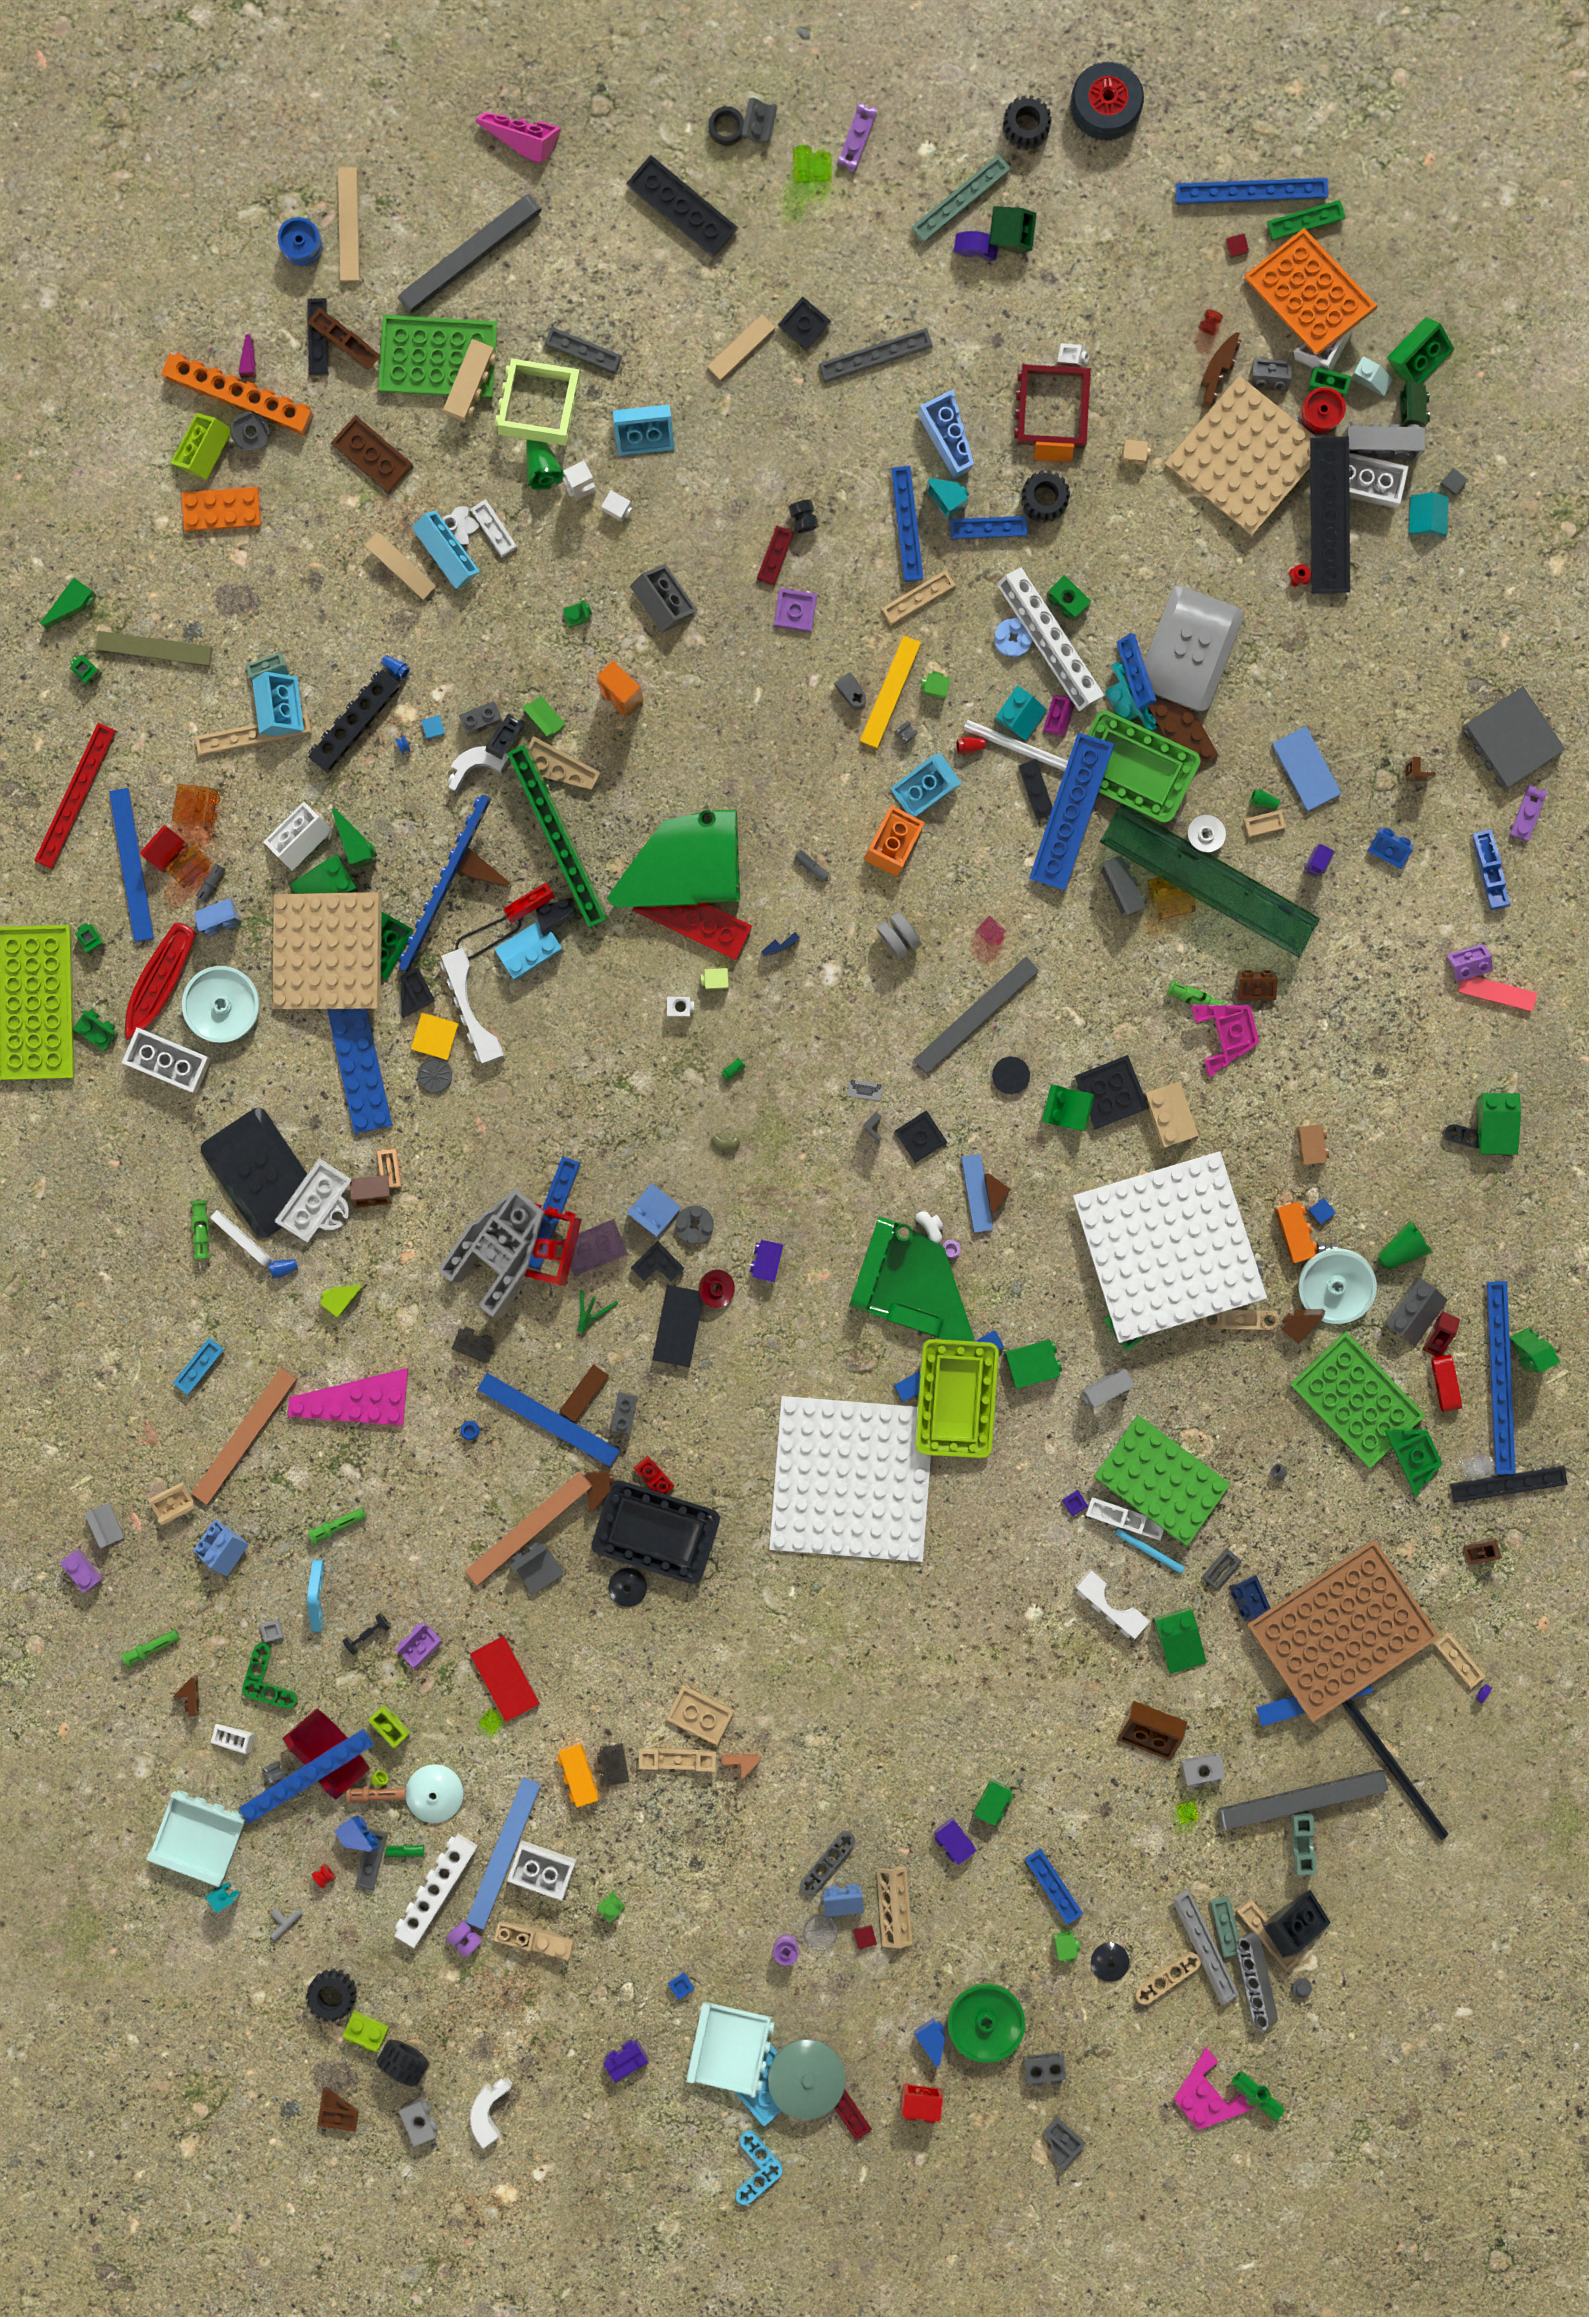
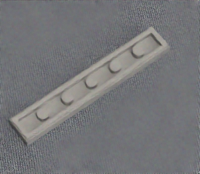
M1185 1890L1174 1897L1172 1901L1221 2005L1227 2004L1239 1994L1190 1891Z

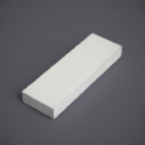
M486 499L470 509L501 558L518 548Z

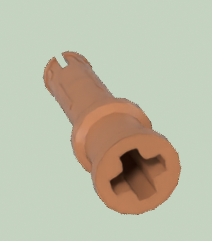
M364 1786L363 1788L351 1789L350 1787L347 1790V1804H351V1802L367 1804L369 1801L406 1800V1788L369 1789V1787Z

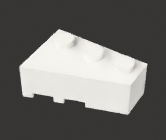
M1354 328L1317 357L1303 344L1294 351L1295 361L1311 368L1319 367L1332 371Z

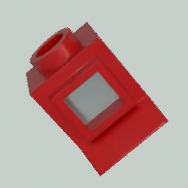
M536 1238L532 1250L533 1258L560 1261L561 1257L556 1256L557 1245L563 1246L564 1242Z

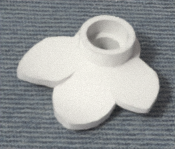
M459 506L453 510L451 515H446L443 521L446 525L449 522L454 523V526L449 529L458 542L465 545L469 543L468 534L475 532L479 528V523L475 519L468 517V507Z

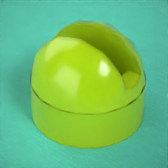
M382 1770L376 1771L371 1777V1783L375 1787H382L388 1782V1776Z

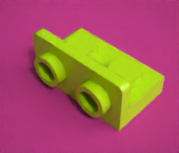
M353 2011L342 2036L351 2044L358 2043L362 2045L366 2051L378 2052L389 2026Z

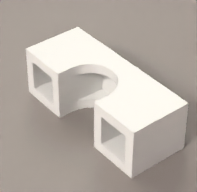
M584 460L564 470L565 477H563L566 491L570 497L574 496L576 501L596 491L593 476Z

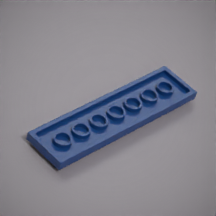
M1077 733L1029 879L1066 891L1115 746L1114 743Z
M327 1009L354 1134L393 1126L367 1009Z

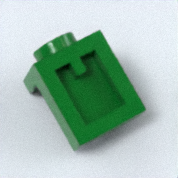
M581 600V603L563 608L569 628L590 622L589 616L593 614L590 605H585L584 600Z

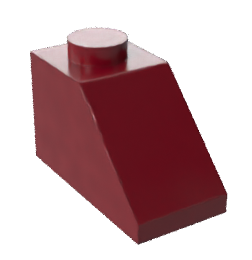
M1442 1311L1434 1322L1422 1350L1436 1357L1441 1356L1456 1336L1460 1319Z

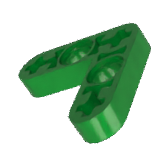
M261 1642L257 1644L253 1649L242 1686L243 1694L248 1698L282 1708H292L298 1701L297 1694L294 1691L263 1682L272 1649L268 1643ZM264 1646L267 1654L262 1656L261 1661H254L255 1658L259 1659L260 1657L258 1649ZM253 1665H260L262 1667L260 1675L252 1673ZM254 1684L255 1689H261V1686H263L261 1697L258 1696V1691L249 1693L247 1686ZM266 1689H273L275 1691L273 1699L266 1698ZM279 1691L282 1692L280 1696L287 1697L290 1694L293 1702L286 1704V1700L282 1698L277 1702Z

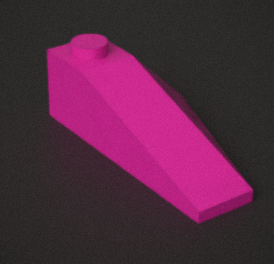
M484 112L476 118L477 124L522 156L538 163L551 155L561 131L560 127L538 121L537 124L526 123V119L520 118V120H509L508 116Z

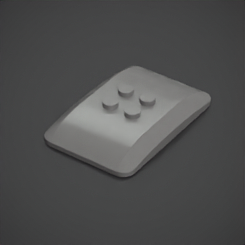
M1184 586L1173 588L1144 661L1154 695L1198 712L1207 710L1242 622V611L1236 606Z

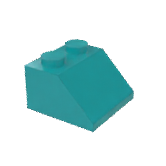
M930 478L927 481L926 490L947 520L967 507L969 499L967 496H969V493L964 486L960 487L957 482Z
M1017 685L994 720L1026 742L1047 712V709L1033 695Z

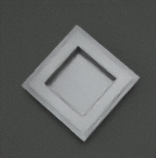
M279 1618L260 1624L265 1643L284 1637Z

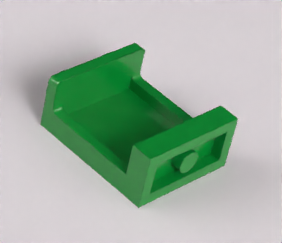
M1050 1339L1004 1351L1016 1389L1060 1377V1372L1063 1371L1060 1360L1056 1361L1054 1353H1057L1055 1342H1051Z

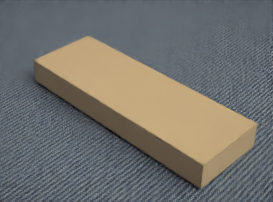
M1448 1631L1433 1643L1470 1689L1486 1677Z

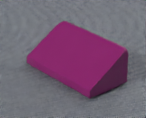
M1053 695L1043 732L1065 738L1075 706L1071 698Z

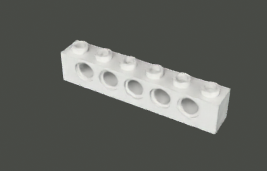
M459 1833L455 1838L453 1836L450 1838L446 1845L449 1849L445 1854H440L435 1862L438 1864L435 1871L430 1870L425 1878L428 1881L425 1887L420 1886L415 1894L418 1897L414 1904L410 1902L405 1910L407 1916L404 1920L400 1918L394 1929L397 1930L394 1935L395 1937L413 1948L416 1946L478 1845ZM450 1853H458L460 1859L458 1861L452 1860ZM447 1869L450 1876H441L440 1870ZM436 1885L439 1888V1893L433 1894L430 1891V1886ZM419 1903H428L429 1909L422 1910ZM409 1919H417L419 1925L416 1927L411 1926Z

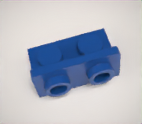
M1379 827L1367 851L1401 869L1413 850V844L1406 837L1402 836L1400 838L1394 835V831L1391 829Z

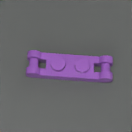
M859 102L839 156L837 167H845L850 172L855 173L874 122L877 108H868L865 104ZM862 114L869 116L868 119H861ZM849 156L853 158V160H846V157Z

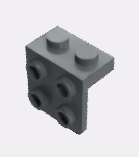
M537 1541L528 1547L529 1551L524 1555L520 1552L512 1558L513 1562L510 1564L512 1570L517 1571L532 1594L537 1593L563 1574L562 1568L545 1543L541 1542L538 1544Z

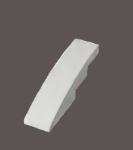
M1093 1497L1091 1499L1086 1516L1161 1541L1164 1530L1143 1514Z

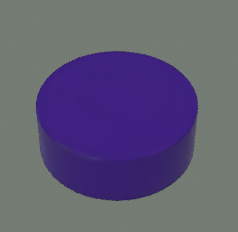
M1484 1684L1477 1693L1475 1700L1482 1704L1492 1688Z

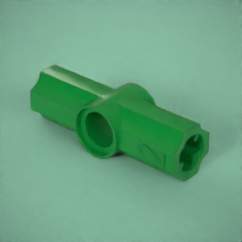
M1239 2071L1232 2078V2086L1245 2096L1248 2105L1259 2108L1274 2122L1283 2116L1285 2112L1284 2107L1271 2096L1266 2086H1259L1243 2071Z

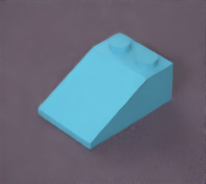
M938 753L930 757L890 789L904 810L909 815L917 817L949 795L962 783L942 754Z

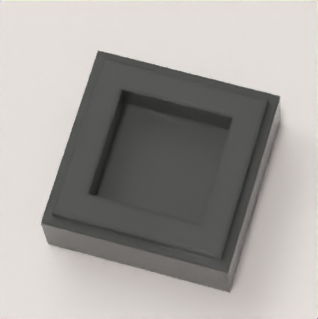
M1452 468L1440 484L1453 495H1456L1468 479Z

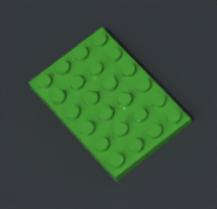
M383 315L378 391L449 396L472 339L493 347L496 354L497 321ZM495 362L493 366H489L487 371L489 372L487 382L483 383L480 388L482 390L480 398L493 399Z
M1346 1331L1290 1383L1294 1390L1368 1468H1371L1392 1448L1385 1433L1386 1430L1412 1429L1426 1416Z
M1139 1415L1134 1418L1093 1476L1184 1546H1188L1230 1486L1229 1482Z

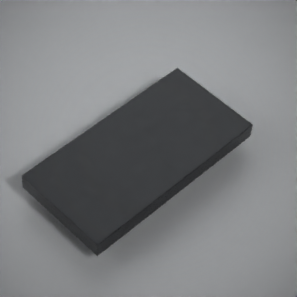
M667 1285L652 1360L690 1368L703 1304L699 1291Z

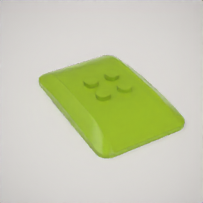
M941 1339L925 1341L922 1347L915 1445L918 1452L924 1455L985 1458L989 1456L993 1441L999 1351L995 1344Z

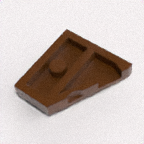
M324 2087L317 2126L356 2132L359 2110L329 2088Z

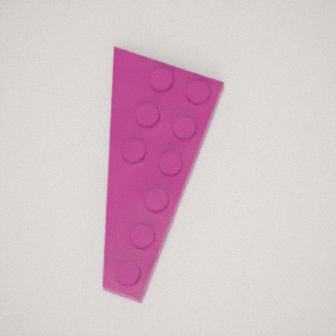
M408 1368L289 1397L288 1417L403 1426Z

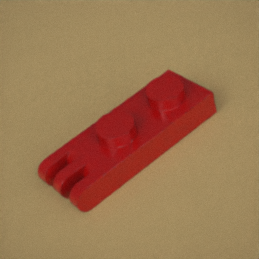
M544 883L504 907L503 911L509 922L513 923L523 916L532 913L543 904L548 903L555 896L548 884Z

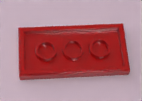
M505 1635L470 1653L505 1722L540 1704Z

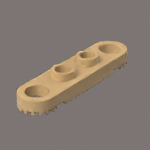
M1268 1310L1223 1311L1215 1314L1217 1321L1213 1325L1208 1324L1207 1317L1202 1318L1203 1325L1210 1329L1272 1330L1279 1324L1278 1315L1274 1311ZM1269 1314L1274 1317V1323L1271 1326L1264 1323L1265 1316Z

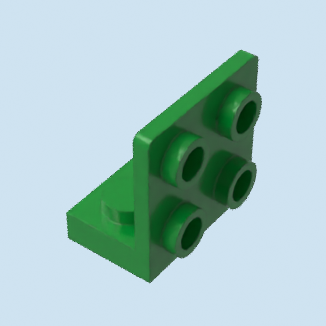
M1051 1084L1042 1122L1086 1131L1094 1094Z

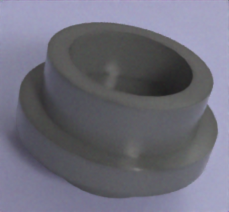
M1299 1978L1294 1981L1292 1990L1297 1997L1306 1998L1311 1994L1312 1985L1307 1979Z

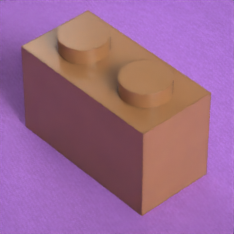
M1322 1124L1297 1127L1301 1165L1327 1162L1329 1149L1325 1147L1324 1139H1327L1326 1128H1323Z

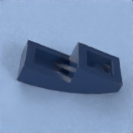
M794 932L781 945L775 939L761 951V954L769 956L779 953L794 945L800 940V937Z

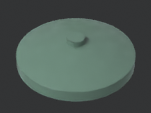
M812 2039L796 2040L785 2045L774 2056L768 2071V2088L775 2104L787 2115L802 2120L816 2119L829 2113L841 2099L845 2088V2071L840 2058L828 2045Z

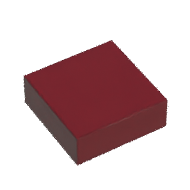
M1245 233L1226 238L1230 258L1249 253Z
M872 1924L853 1929L858 1949L877 1945Z

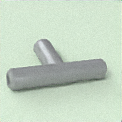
M274 1909L271 1915L281 1925L270 1937L276 1941L302 1915L301 1910L296 1909L286 1919L277 1909Z

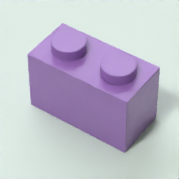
M80 1549L75 1550L60 1562L83 1593L89 1591L104 1579Z

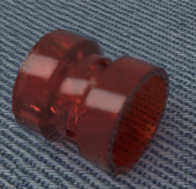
M1206 309L1204 320L1200 322L1198 328L1208 335H1216L1217 326L1222 322L1223 315L1215 310Z

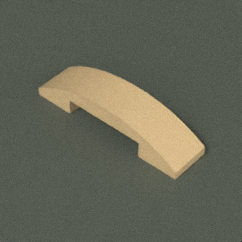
M671 1748L639 1749V1769H686L716 1772V1752Z

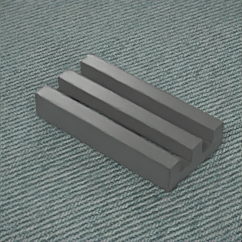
M1226 1548L1201 1577L1217 1590L1239 1565L1241 1560ZM1228 1554L1229 1557L1209 1579L1208 1576ZM1234 1559L1235 1562L1229 1567V1569L1215 1584L1213 1581L1230 1563V1561Z

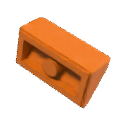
M1037 441L1034 448V460L1071 462L1074 444Z

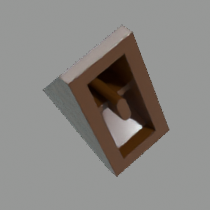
M988 1173L984 1174L990 1212H994L1011 1189Z
M1491 1537L1463 1546L1468 1565L1502 1559L1497 1540Z

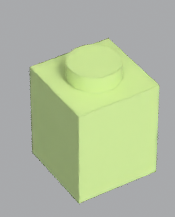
M728 968L704 969L705 974H701V984L705 986L706 990L729 989Z

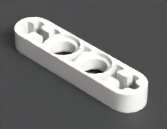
M218 1210L212 1214L211 1219L259 1263L266 1267L272 1261V1258L224 1214Z

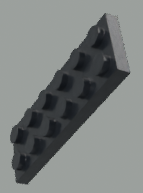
M651 154L626 183L627 187L713 258L738 230L734 223Z

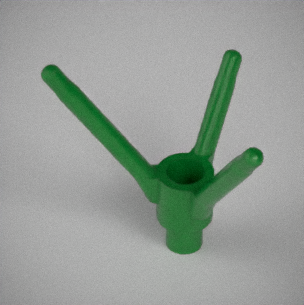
M580 1290V1319L577 1331L584 1333L590 1323L616 1306L618 1301L592 1315L590 1313L596 1297H592L585 1312L583 1290Z

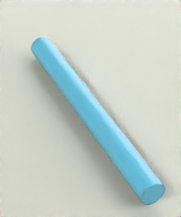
M1117 1528L1115 1535L1180 1574L1183 1572L1184 1566L1122 1529Z

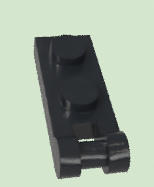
M508 713L487 744L485 751L502 760L519 733L522 732L526 722L523 720L519 721Z

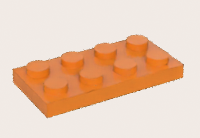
M258 487L181 492L185 532L261 526Z

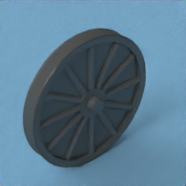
M433 1057L426 1059L418 1069V1081L428 1091H442L449 1086L452 1080L451 1067L441 1058Z

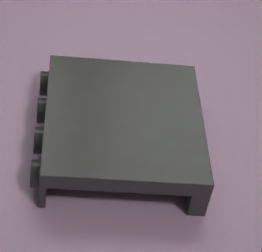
M1524 686L1462 726L1464 736L1475 745L1473 746L1475 752L1483 757L1485 767L1489 772H1493L1496 777L1495 782L1500 788L1503 787L1504 790L1566 750Z

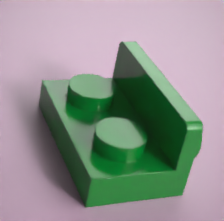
M92 1009L90 1011L83 1010V1015L73 1030L103 1051H106L118 1034L114 1030L116 1026L107 1020L104 1023L98 1019L100 1015Z

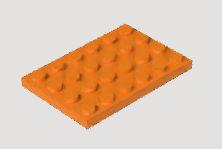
M1305 228L1244 275L1245 280L1316 357L1377 309V305Z

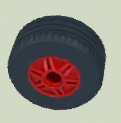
M1109 61L1093 64V66H1089L1079 75L1074 84L1070 99L1072 119L1081 132L1083 131L1088 137L1096 138V140L1099 139L1100 141L1119 139L1121 136L1123 137L1125 134H1128L1139 120L1144 104L1143 86L1137 75L1130 68L1123 66V64H1118L1117 62L1110 63Z

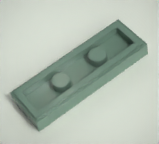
M1225 1896L1212 1899L1210 1904L1223 1957L1227 1958L1238 1955L1236 1942L1239 1939L1230 1898Z

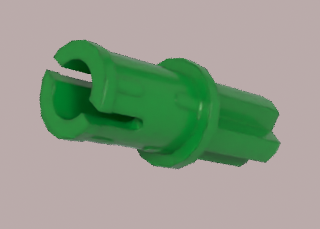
M405 1843L402 1846H386L385 1854L386 1857H404V1859H407V1857L424 1858V1845H407Z

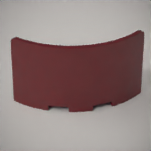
M317 1708L282 1739L288 1750L304 1765H307L348 1739V1737L327 1715ZM360 1753L319 1779L318 1782L327 1794L337 1800L369 1772L370 1767Z

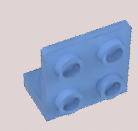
M650 1184L627 1213L658 1237L680 1210L681 1206L655 1185Z

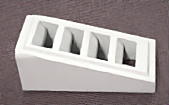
M215 1724L211 1743L247 1754L252 1750L255 1734ZM221 1731H224L223 1739L221 1741L219 1740ZM229 1733H231L230 1741L227 1742ZM239 1736L238 1742L235 1744L236 1737Z

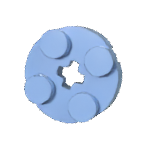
M1013 618L999 624L995 632L994 643L1001 654L1019 657L1029 650L1032 638L1019 618ZM1009 634H1017V642H1010L1008 640L1010 638Z

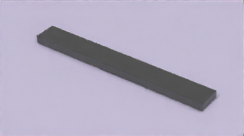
M1027 957L1021 960L913 1059L916 1064L927 1074L1039 971L1037 967Z

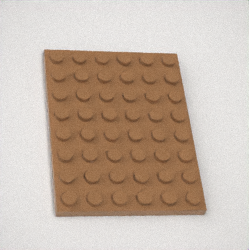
M1375 1539L1268 1609L1255 1620L1247 1623L1256 1640L1312 1723L1440 1637Z

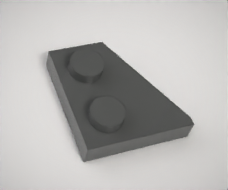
M1058 2116L1044 2129L1058 2169L1062 2172L1086 2145V2142Z

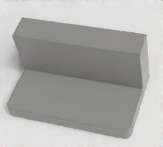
M110 1503L85 1513L99 1548L124 1538Z

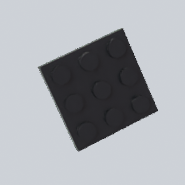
M1128 1055L1074 1076L1079 1091L1094 1094L1089 1115L1094 1129L1149 1109Z

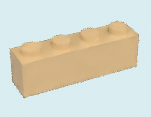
M474 339L471 340L443 410L446 415L466 423L468 418H472L475 410L473 405L476 400L480 399L482 394L480 388L483 383L487 382L489 372H487L489 366H493L496 360L493 347Z

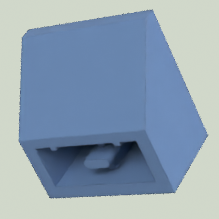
M231 898L194 912L199 932L209 935V937L219 934V930L227 928V930L238 926L237 923L241 922L234 901Z
M215 1519L193 1551L210 1569L228 1576L249 1544L240 1535Z
M853 1883L847 1884L845 1888L828 1886L826 1890H823L826 1917L864 1913L861 1886Z

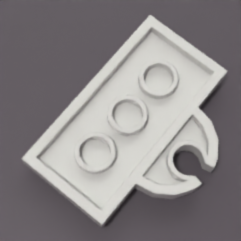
M319 1158L280 1212L275 1222L307 1243L318 1227L324 1230H334L341 1227L343 1223L340 1220H334L332 1214L339 1211L343 1214L344 1218H348V1205L341 1195L351 1182V1178Z

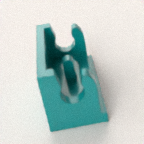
M229 1882L217 1889L215 1887L206 1896L215 1913L233 1903L240 1895L238 1890L232 1891L231 1894L225 1892V1888L231 1885Z

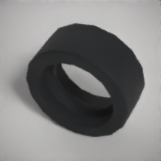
M731 106L717 108L709 118L711 138L722 146H731L739 142L742 138L741 134L744 124L742 114ZM731 116L735 118L738 129L734 135L722 136L716 131V122L720 117Z

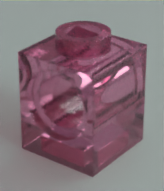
M988 916L975 931L991 946L995 943L999 945L1006 938L1003 935L1006 930L991 916Z

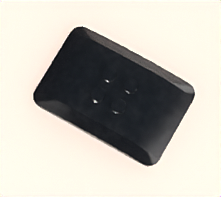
M254 1108L204 1141L201 1145V1153L253 1232L260 1238H267L283 1228L275 1220L308 1173L268 1113L262 1108Z
M616 1480L610 1485V1492L606 1496L591 1547L594 1553L689 1584H696L703 1577L720 1523V1515L713 1509L622 1480Z

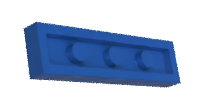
M1026 516L950 519L951 540L1027 537Z
M1129 633L1116 643L1137 709L1143 710L1154 703L1156 698L1136 636L1133 633Z
M1041 1848L1024 1858L1066 1924L1083 1915L1078 1904Z

